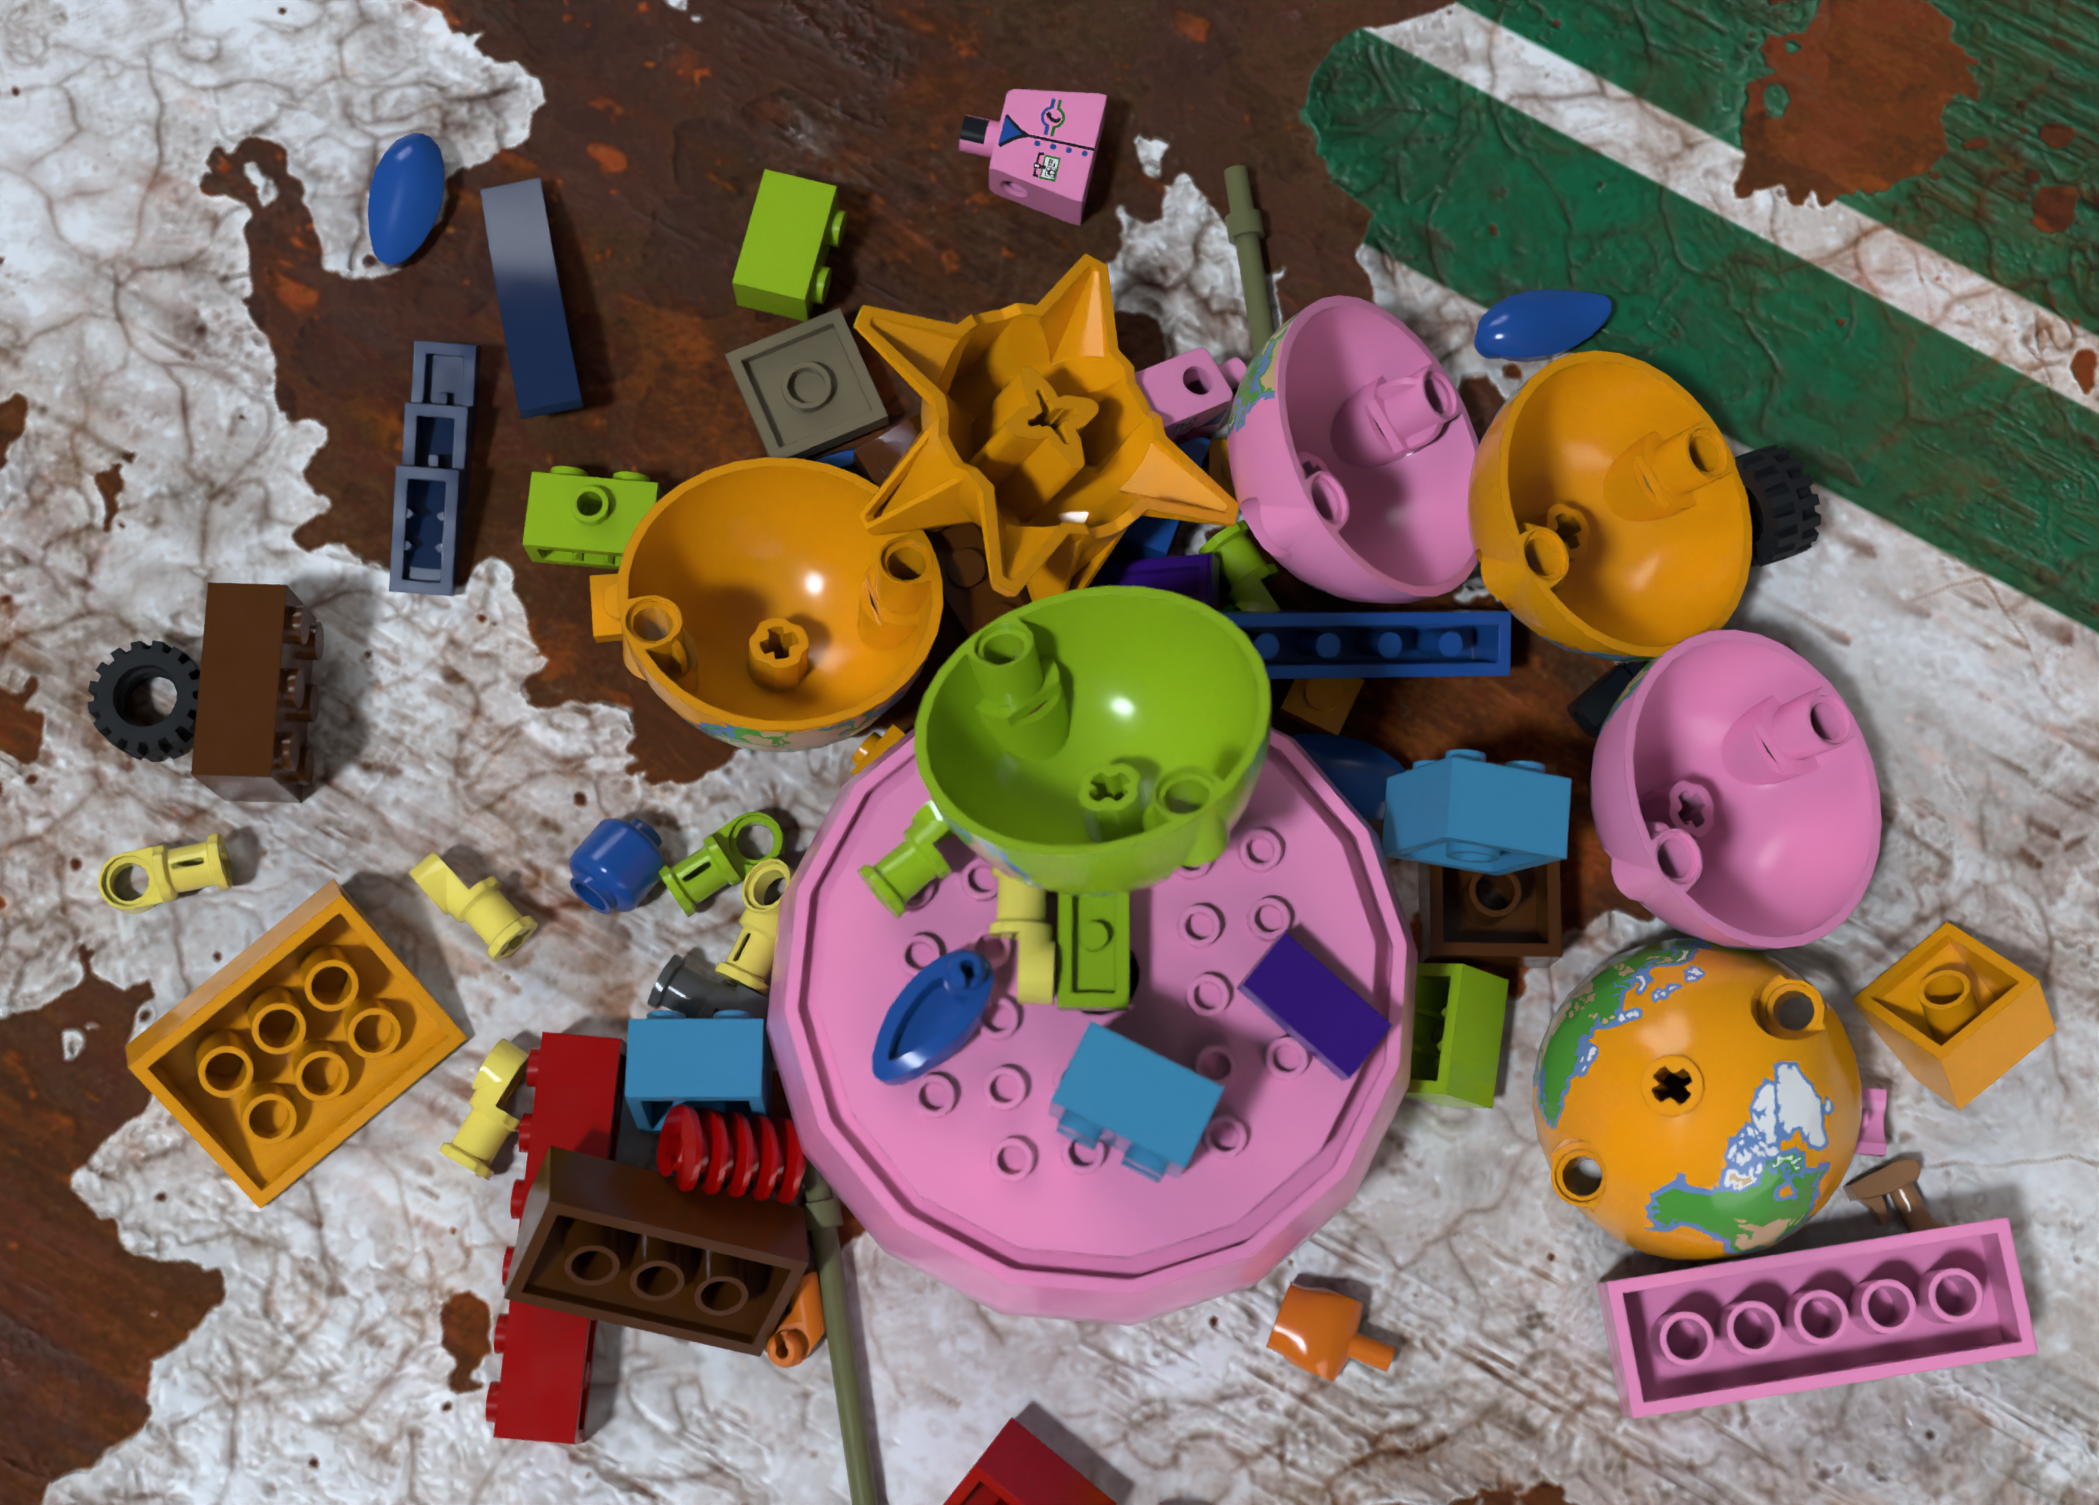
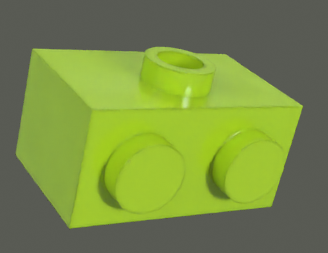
M764 169L732 281L737 305L806 322L810 319L814 302L824 304L832 273L831 267L825 266L830 246L840 247L847 223V211L840 210L837 186Z
M570 466L552 467L550 473L532 472L522 545L532 562L619 570L625 547L638 523L654 504L663 497L660 486L656 482H651L648 476L636 472H616L613 474V479L588 477L586 471Z
M1417 963L1410 1083L1405 1096L1438 1106L1493 1109L1509 980L1466 964Z

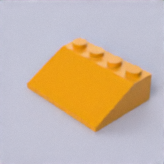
M333 878L132 1040L125 1048L127 1065L132 1073L261 1209L464 1042L467 1036L376 925Z

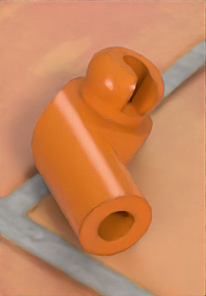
M806 1268L789 1301V1310L775 1327L766 1345V1353L769 1360L780 1368H789L801 1364L826 1331L822 1296L816 1268Z

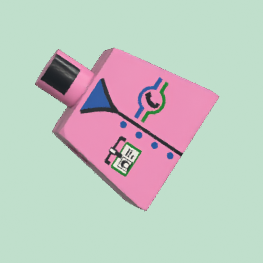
M1012 89L1006 94L1000 122L965 115L960 134L959 151L991 158L989 190L994 194L1080 226L1104 127L1107 95Z
M1199 347L1135 373L1136 383L1140 387L1151 410L1161 415L1166 436L1177 446L1198 436L1206 438L1219 429L1233 404L1247 367L1237 357L1216 365L1209 351Z

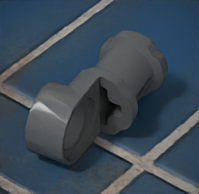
M675 954L666 964L654 984L647 1005L655 1010L664 1006L672 1011L685 1014L687 1019H713V1014L719 1011L741 1010L751 1013L753 1019L764 1018L766 1026L769 999L741 984L734 986L725 980L719 984L714 983L685 966V958Z

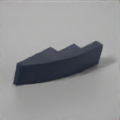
M541 178L480 189L496 292L521 418L526 419L584 407L570 317L564 300L558 256L552 238L546 195Z
M414 340L411 403L405 402L402 465H396L389 592L455 596L471 478L482 346Z

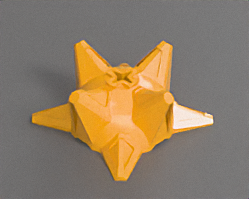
M1085 253L1037 305L1015 303L998 310L977 315L970 314L958 324L867 305L861 307L853 327L922 397V431L859 514L865 529L871 535L878 536L975 523L983 531L992 589L1006 597H1016L1024 586L1027 585L1031 600L1034 602L1056 594L1087 588L1127 528L1141 515L1228 527L1235 525L1239 509L1238 502L1166 436L1161 415L1151 410L1145 396L1136 383L1134 366L1118 349L1108 265Z

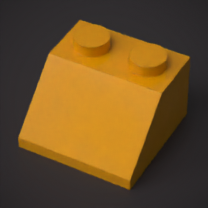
M1948 921L1852 999L1855 1008L1911 1075L1958 1110L1964 1108L2056 1031L2039 980Z

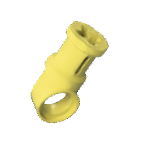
M214 833L208 835L207 842L169 849L166 844H161L113 856L103 865L100 871L98 888L102 897L112 907L127 914H141L151 910L156 904L177 900L178 893L214 885L220 891L231 889L233 875L224 838L221 833ZM130 866L142 867L146 870L149 877L145 893L140 898L132 901L120 899L114 889L117 875L123 869Z
M433 851L408 872L446 916L450 914L459 923L466 921L488 945L487 955L493 962H499L513 954L531 937L538 927V922L532 916L527 915L523 917L500 892L502 883L496 876H490L468 889Z
M772 858L763 860L755 865L745 877L742 886V899L746 908L739 920L743 928L726 961L719 962L714 970L716 974L736 985L741 984L762 996H765L769 989L766 981L773 968L779 903L781 900L780 897L775 903L765 906L764 895L769 885L778 878L785 877L786 889L795 873L794 869L781 860Z
M991 865V876L998 879L996 921L989 924L988 935L993 938L1019 940L1018 1004L1054 1005L1056 941H1052L1053 927L1046 923L1045 918L1046 890L1011 878Z
M504 1038L491 1050L477 1073L472 1085V1089L475 1092L468 1102L472 1108L452 1142H443L438 1150L488 1181L494 1173L491 1168L493 1160L510 1133L519 1132L521 1121L503 1111V1108L524 1076L529 1057L527 1051Z

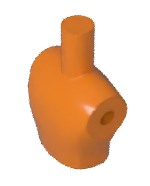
M1292 1282L1288 1286L1266 1345L1267 1348L1282 1355L1291 1365L1333 1382L1341 1373L1349 1357L1387 1372L1396 1349L1395 1346L1359 1333L1363 1303L1323 1287H1306Z

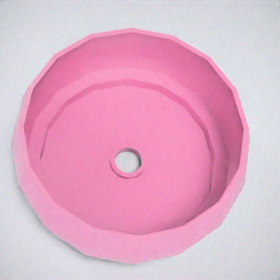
M1039 706L1037 709H1035V710L1032 711L1031 713L1037 711L1041 706ZM914 727L841 787L779 903L766 1031L803 1154L884 1253L999 1314L1131 1326L1255 1286L1353 1201L1409 1088L1418 952L1377 833L1294 738L1271 727V737L1264 767L1244 813L1230 830L1229 844L1223 854L1214 861L1203 865L1181 866L1175 869L1168 879L1151 887L1130 892L1129 954L1133 957L1138 971V984L1132 999L1129 1001V1010L1115 1011L1106 1015L1085 1014L1082 1011L1057 1010L1056 978L1054 1005L1018 1004L1019 940L993 938L988 935L989 924L996 921L998 879L991 876V865L962 842L956 834L952 835L937 848L951 868L952 874L945 880L936 877L905 904L907 912L899 919L895 918L878 901L857 873V870L864 864L873 867L904 840L903 831L913 824L911 821L912 817L931 799L918 770L914 751ZM1046 890L1045 918L1046 923L1053 927L1052 941H1056L1057 973L1058 892ZM1285 931L1392 1024L1350 1079L1340 1080L1236 989L1278 935ZM967 949L984 955L991 963L994 975V988L990 1004L980 1025L966 1043L941 1064L922 1076L904 1084L889 1086L876 1079L872 1072V1055L878 1032L890 1006L906 984L924 967L937 958L953 951ZM1090 1021L1225 1087L1186 1169L1177 1179L1165 1174L1159 1183L1153 1182L1120 1164L1125 1155L1124 1152L1100 1140L1095 1150H1090L1072 1142L1055 1131L1059 1120L1048 1115L1050 1103Z

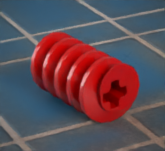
M683 1104L672 1107L665 1117L657 1149V1168L660 1176L666 1178L670 1176L672 1171H676L677 1186L682 1192H690L695 1187L699 1174H701L703 1192L708 1195L718 1193L726 1177L728 1195L733 1198L743 1196L750 1182L754 1199L765 1201L770 1197L775 1185L776 1197L779 1202L784 1204H790L795 1199L807 1162V1157L803 1154L794 1122L790 1119L777 1117L770 1121L767 1116L752 1114L745 1118L743 1113L736 1111H727L720 1114L718 1110L706 1107L695 1112L693 1107Z

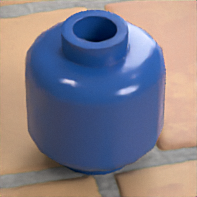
M618 818L602 820L569 859V867L573 876L570 881L571 888L584 903L602 914H610L612 910L616 912H631L661 879L658 872L666 864L664 856L659 850V846L662 844L660 836L651 826L640 819L633 818L630 822Z

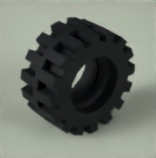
M1770 445L1734 457L1738 473L1745 486L1752 522V559L1750 566H1765L1810 549L1812 547L1811 543L1815 542L1819 535L1814 527L1821 525V515L1815 512V506L1820 505L1818 494H1812L1810 489L1814 482L1810 474L1803 475L1801 471L1804 464L1798 457L1790 459V451L1784 447L1778 449L1777 445Z
M153 640L152 645H147L143 641L130 643L131 650L127 652L119 647L110 653L114 659L110 665L101 662L95 670L101 675L99 681H90L88 692L94 696V701L87 703L89 713L96 719L93 724L113 746L136 759L146 758L151 762H163V756H169L172 759L183 756L182 748L187 745L192 748L194 747L200 679L199 665L175 646L171 648L160 641ZM153 677H163L170 680L177 691V700L172 712L163 721L152 726H141L134 723L128 713V701L133 691L142 682Z

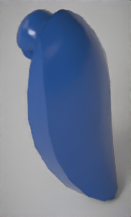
M412 133L396 140L384 153L376 167L370 186L368 222L371 244L378 260L389 268L400 267L408 262L419 250L432 230L441 207L444 190L443 158L438 144L430 136L423 133Z
M1530 290L1511 295L1495 304L1482 316L1478 322L1477 333L1474 336L1475 349L1481 356L1487 359H1496L1498 357L1517 362L1541 361L1561 355L1591 337L1606 322L1611 313V301L1604 295L1573 290Z
M1320 733L1290 736L1298 742L1364 819L1384 820L1387 778L1406 772L1399 762L1375 746L1344 736Z
M967 949L953 951L937 958L924 967L906 984L890 1006L878 1032L872 1055V1072L876 1079L889 1086L904 1084L922 1076L941 1064L966 1043L980 1025L990 1004L994 988V975L991 963L984 955Z

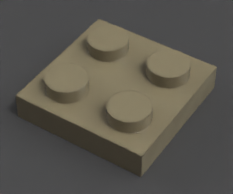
M840 308L725 354L727 364L768 457L806 459L889 424L888 414Z

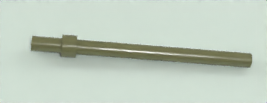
M1236 165L1228 167L1223 171L1230 213L1225 217L1228 241L1230 244L1236 245L1255 358L1268 339L1275 333L1260 246V240L1265 237L1260 210L1254 209L1247 167Z
M807 1158L803 1175L807 1204H802L801 1207L805 1208L806 1232L811 1231L851 1503L852 1505H879L837 1229L838 1226L844 1225L840 1199H833L830 1185Z

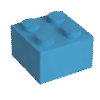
M1449 750L1445 753V759L1439 761H1416L1413 763L1412 770L1387 778L1382 838L1384 856L1496 876L1567 859L1571 779L1545 774L1546 766L1538 762L1510 761L1506 762L1505 766L1486 763L1487 755L1475 750Z
M658 1010L649 1012L646 1015V1019L628 1020L625 1099L640 1134H660L665 1117L670 1109L678 1104L691 1106L695 1112L706 1107L718 1110L720 1114L727 1111H736L743 1113L745 1118L752 1114L767 1116L771 1121L773 1056L764 1018L753 1019L751 1013L741 1010H723L714 1013L713 1019H686V1015L678 1011Z
M1090 1021L1051 1100L1048 1115L1059 1120L1055 1130L1058 1134L1090 1150H1095L1100 1140L1125 1153L1120 1163L1122 1166L1146 1179L1159 1183L1165 1174L1177 1179L1186 1169L1225 1087Z

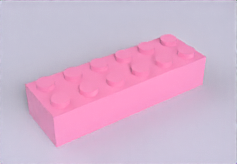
M2008 1217L1596 1283L1621 1414L1623 1417L1633 1419L2038 1353Z

